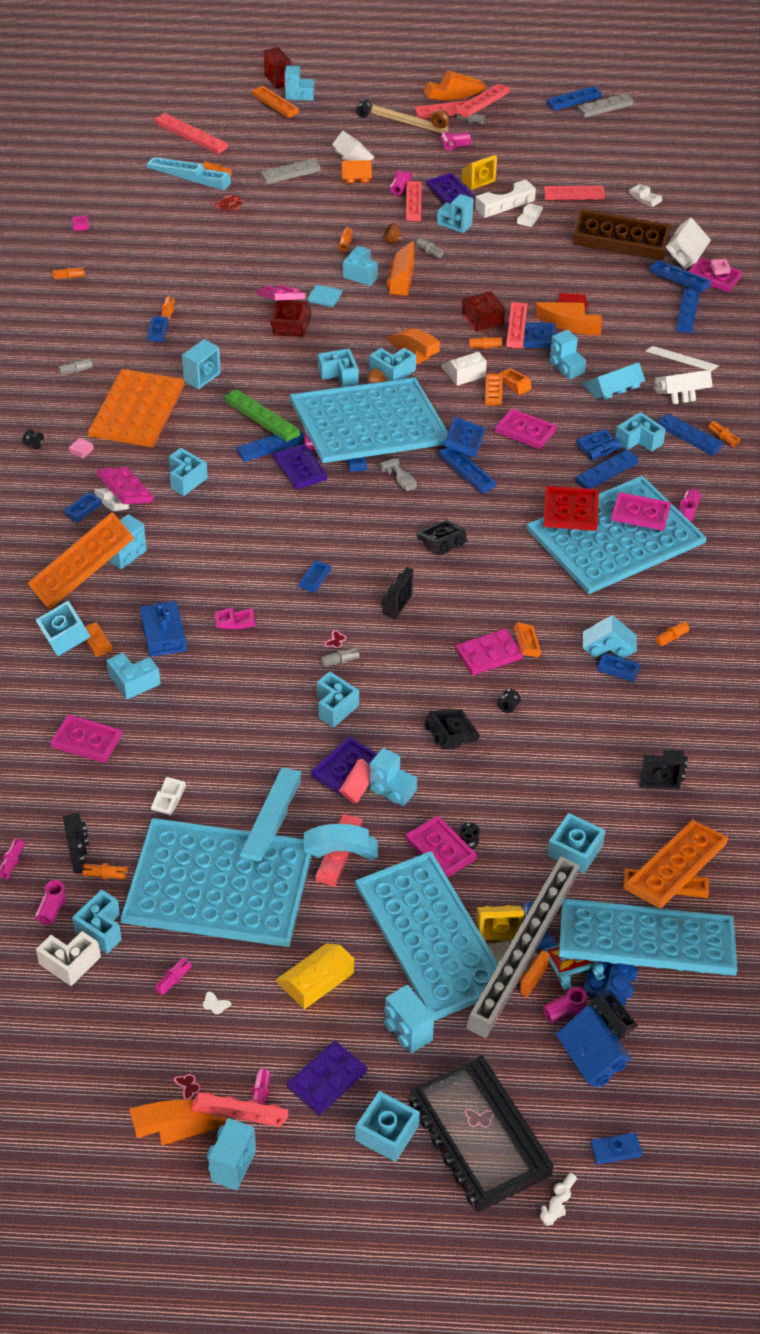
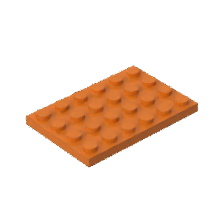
M121 369L90 426L88 435L90 437L153 448L185 386V379Z

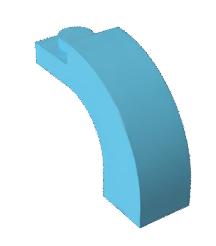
M328 824L304 832L303 851L317 858L335 851H349L372 861L378 858V840L369 836L368 829L360 826Z

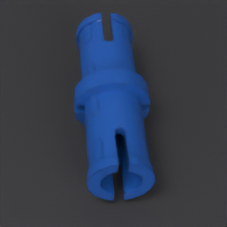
M614 439L606 444H600L599 447L591 451H587L588 459L594 461L620 449L622 446L620 440Z

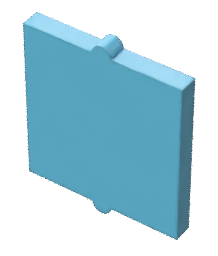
M316 285L313 291H310L307 302L334 307L336 302L339 301L342 290Z

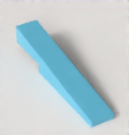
M153 157L146 164L147 168L223 191L231 184L229 173L206 170L203 164Z
M281 768L241 851L242 858L261 862L284 821L288 806L300 786L301 771Z

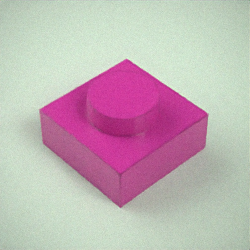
M87 215L72 217L74 231L89 229Z

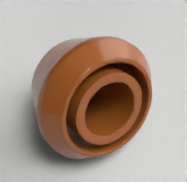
M443 109L434 111L430 117L431 123L436 128H446L449 124V114Z
M396 223L390 224L383 234L384 242L394 244L401 240L402 231Z
M378 368L372 369L367 377V384L387 381L386 375Z

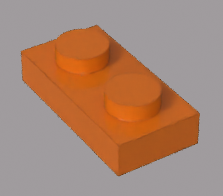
M97 622L85 626L91 636L85 640V643L94 657L113 651L111 643Z
M517 622L514 630L521 653L538 658L542 652L534 627Z
M542 950L538 957L535 956L532 959L529 971L527 973L524 972L519 980L521 995L529 997L548 967L549 953Z

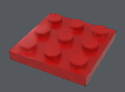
M546 486L543 527L597 531L599 490Z

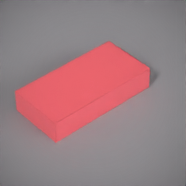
M359 759L339 790L353 804L358 803L370 783V765L365 760Z

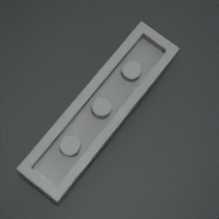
M627 93L579 105L578 112L585 118L632 106L634 100Z
M308 159L307 161L295 162L294 164L261 171V178L266 184L319 172L321 167L315 159Z

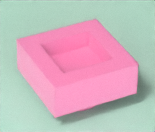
M726 259L711 260L710 267L715 275L730 273L731 267Z
M81 438L69 446V452L82 459L94 450L92 443Z

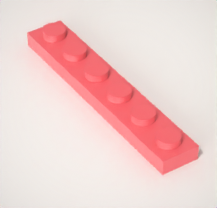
M497 84L457 107L456 113L461 114L463 117H470V115L490 105L492 102L504 97V95L510 92V87Z
M166 113L155 118V124L216 154L228 148L226 142Z

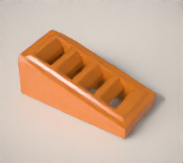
M511 368L498 373L503 376L502 382L518 395L531 390L529 377Z
M486 374L485 405L502 406L503 376L501 374Z

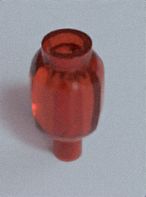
M225 196L220 202L214 203L215 209L222 208L226 211L238 209L239 205H242L241 196Z

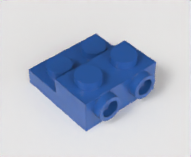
M598 961L604 967L602 972L605 978L596 980L592 969H588L583 988L587 997L594 998L600 993L611 990L621 1004L625 1006L627 998L632 999L634 985H631V981H636L639 968L630 964H613Z

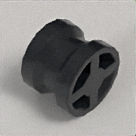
M361 100L356 108V114L361 118H366L372 109L371 102Z
M28 429L23 436V444L25 446H32L34 449H39L44 441V435L40 432L35 433L32 429Z
M506 689L503 696L497 700V705L503 712L512 713L521 702V696L513 689Z
M472 822L464 823L459 828V837L470 848H475L479 843L480 829Z

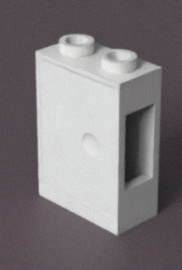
M689 218L679 226L666 245V249L686 270L697 262L711 240L692 218Z
M710 370L655 377L654 389L657 391V394L671 393L672 404L679 403L678 392L682 394V402L686 403L696 401L695 389L712 387Z

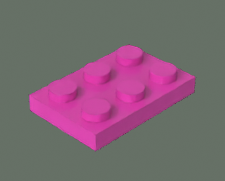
M701 257L688 271L711 280L710 286L726 292L731 291L742 277L743 272L731 268L730 273L715 275L710 267L711 261Z
M277 285V287L263 286V288L257 289V295L272 300L305 299L304 292H300L297 288L287 287V285Z
M512 408L498 423L495 432L541 449L555 433L557 425Z
M129 468L98 469L97 476L122 504L150 503L153 501L154 496Z
M619 492L611 520L664 531L671 502Z
M507 629L455 645V651L472 676L523 659L521 649Z
M68 714L50 743L52 748L106 763L122 737V730Z
M438 815L406 834L405 840L420 855L430 851L433 853L447 878L477 860V854Z

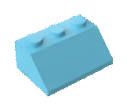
M638 362L583 382V386L596 399L603 397V400L613 397L612 393L617 392L618 395L627 392L626 388L628 387L631 390L640 387V383L644 382L645 378Z

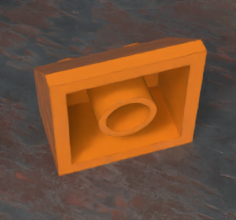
M371 160L342 161V182H345V184H353L356 181H360L362 184L369 183L372 180Z

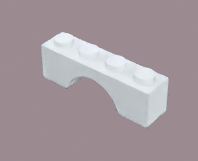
M527 180L514 183L513 191L508 194L497 195L487 192L476 196L475 209L484 218L535 201L536 188Z

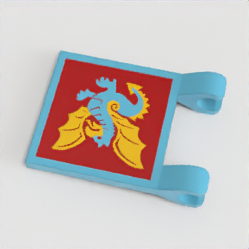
M560 944L543 949V951L550 954L549 963L557 975L563 990L572 988L569 975L592 969L596 980L605 978L602 972L604 967L598 961L559 957Z

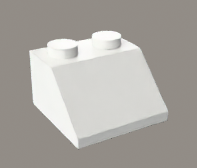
M342 131L332 144L336 148L335 151L340 156L343 155L342 159L345 161L374 159V156L359 141L345 131Z
M479 352L448 361L442 364L441 368L458 386L486 377L487 361Z

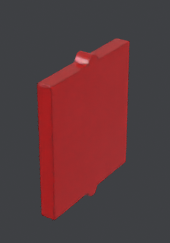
M559 293V300H557L560 303H584L586 313V306L588 305L586 294Z

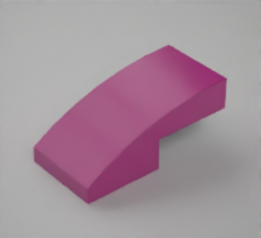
M232 607L215 612L217 628L243 629L256 626L253 608L234 612Z

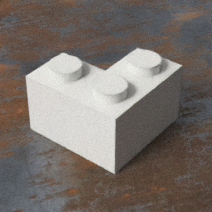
M83 931L68 945L50 935L36 948L39 965L70 986L101 957L98 941Z

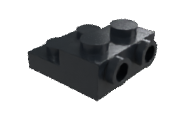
M448 520L416 532L417 539L426 543L428 550L436 555L448 553L451 549L462 547L468 542L465 529Z
M406 567L402 573H399L395 584L390 586L387 596L385 595L381 601L383 615L396 619L412 597L413 569Z
M462 709L430 711L424 722L425 730L432 733L434 743L440 745L442 750L459 748L461 742L477 741L480 737Z
M663 750L662 756L643 755L639 787L680 789L681 781L685 780L684 768H687L688 757L684 756V750Z
M72 813L63 816L73 872L76 874L82 872L81 864L85 863L84 855L87 854L86 846L89 845L85 820L81 821L79 813Z
M611 990L600 993L592 999V1004L601 1016H604L609 1028L619 1039L627 1036L638 1027L637 1023Z

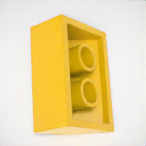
M326 943L278 977L276 982L305 1010L354 974V958L341 945Z

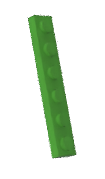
M236 389L224 395L226 403L286 442L300 435V429Z

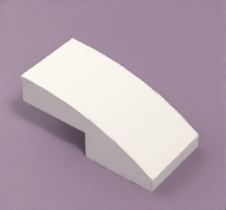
M638 184L629 190V193L635 199L647 206L653 207L662 202V196L650 193V187Z
M531 203L527 204L524 207L523 214L518 217L517 224L532 227L541 214L543 207Z
M108 487L94 489L96 496L102 499V503L110 510L129 509V504H122Z
M166 777L161 791H158L151 810L171 815L181 799L186 783Z

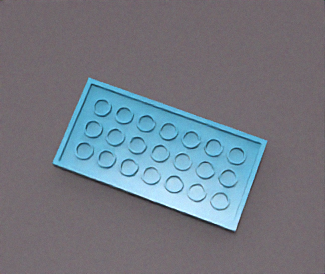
M430 851L355 880V886L418 998L434 1015V1021L476 1004L499 964L433 853Z
M564 899L561 909L559 957L736 976L737 956L734 916Z

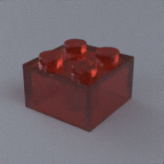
M279 47L263 50L264 76L275 89L285 87L286 66L292 65L290 58Z
M492 291L463 298L462 315L476 332L505 324L506 308Z
M277 300L270 320L273 336L305 337L312 316L309 301Z

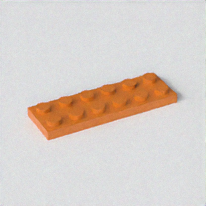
M111 512L30 580L28 585L50 610L134 539V536L116 515Z
M692 820L625 883V890L661 909L727 844L728 837Z

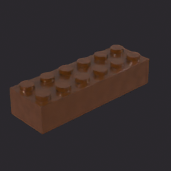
M580 209L573 233V245L664 260L671 224Z

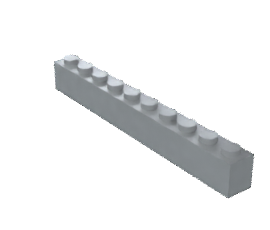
M560 856L473 1008L466 1029L484 1038L488 1037L572 887L580 865Z

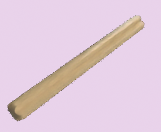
M375 105L371 109V113L441 134L448 132V126L439 129L428 120Z

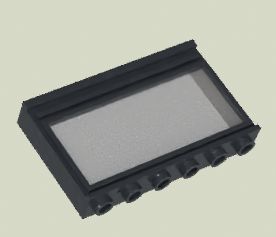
M483 1055L422 1085L410 1088V1098L408 1099L410 1107L420 1112L419 1120L422 1127L430 1132L434 1147L441 1150L445 1165L451 1167L457 1185L464 1188L468 1203L471 1206L474 1205L478 1212L552 1176L554 1164Z

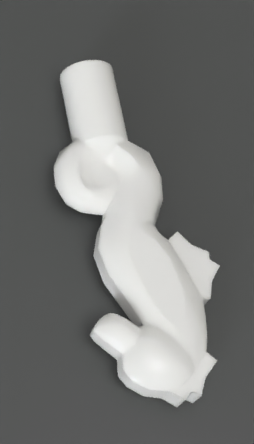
M569 1173L563 1183H557L554 1186L553 1190L556 1196L551 1198L548 1210L546 1206L541 1207L540 1219L546 1227L553 1225L557 1218L565 1216L566 1210L562 1203L571 1196L570 1188L577 1180L574 1174Z

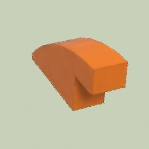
M447 70L440 85L428 81L424 93L428 98L434 100H457L480 93L486 89V86L482 80Z
M536 302L535 317L545 323H555L556 328L565 331L569 330L578 334L601 336L602 316L585 315L584 303Z
M405 329L387 337V340L399 351L406 348L416 354V365L428 360L429 356L438 353L440 350V341L419 329Z
M194 1099L162 1101L129 1109L136 1138L158 1132L161 1145L218 1129L221 1125H225L227 1117L191 1111Z

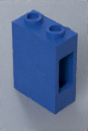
M177 601L159 602L154 605L139 607L149 657L187 651L186 637Z
M588 1005L556 1033L584 1079L590 1085L596 1087L604 1086L609 1082L612 1075L623 1070L627 1065L626 1063L632 1059L617 1035L609 1028L604 1016H601L592 1006Z

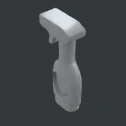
M398 458L380 463V470L382 472H388L390 475L391 471L394 470L397 474L396 481L406 491L417 487V481L414 477L399 467Z

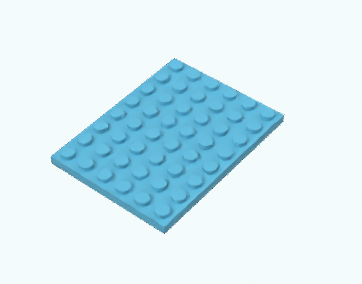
M416 377L290 394L289 400L322 463L442 446L448 434L447 429Z
M643 476L599 494L597 531L543 527L544 517L527 524V530L588 595L706 543L707 537L672 504L664 531L612 521V513L619 492L669 502Z
M152 818L122 912L121 923L290 947L312 855L303 851L304 839L275 835L261 862L241 857V851L250 835L249 831Z

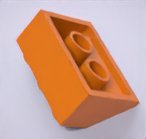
M415 242L406 245L396 253L395 259H392L389 278L387 279L389 294L408 296L414 270Z

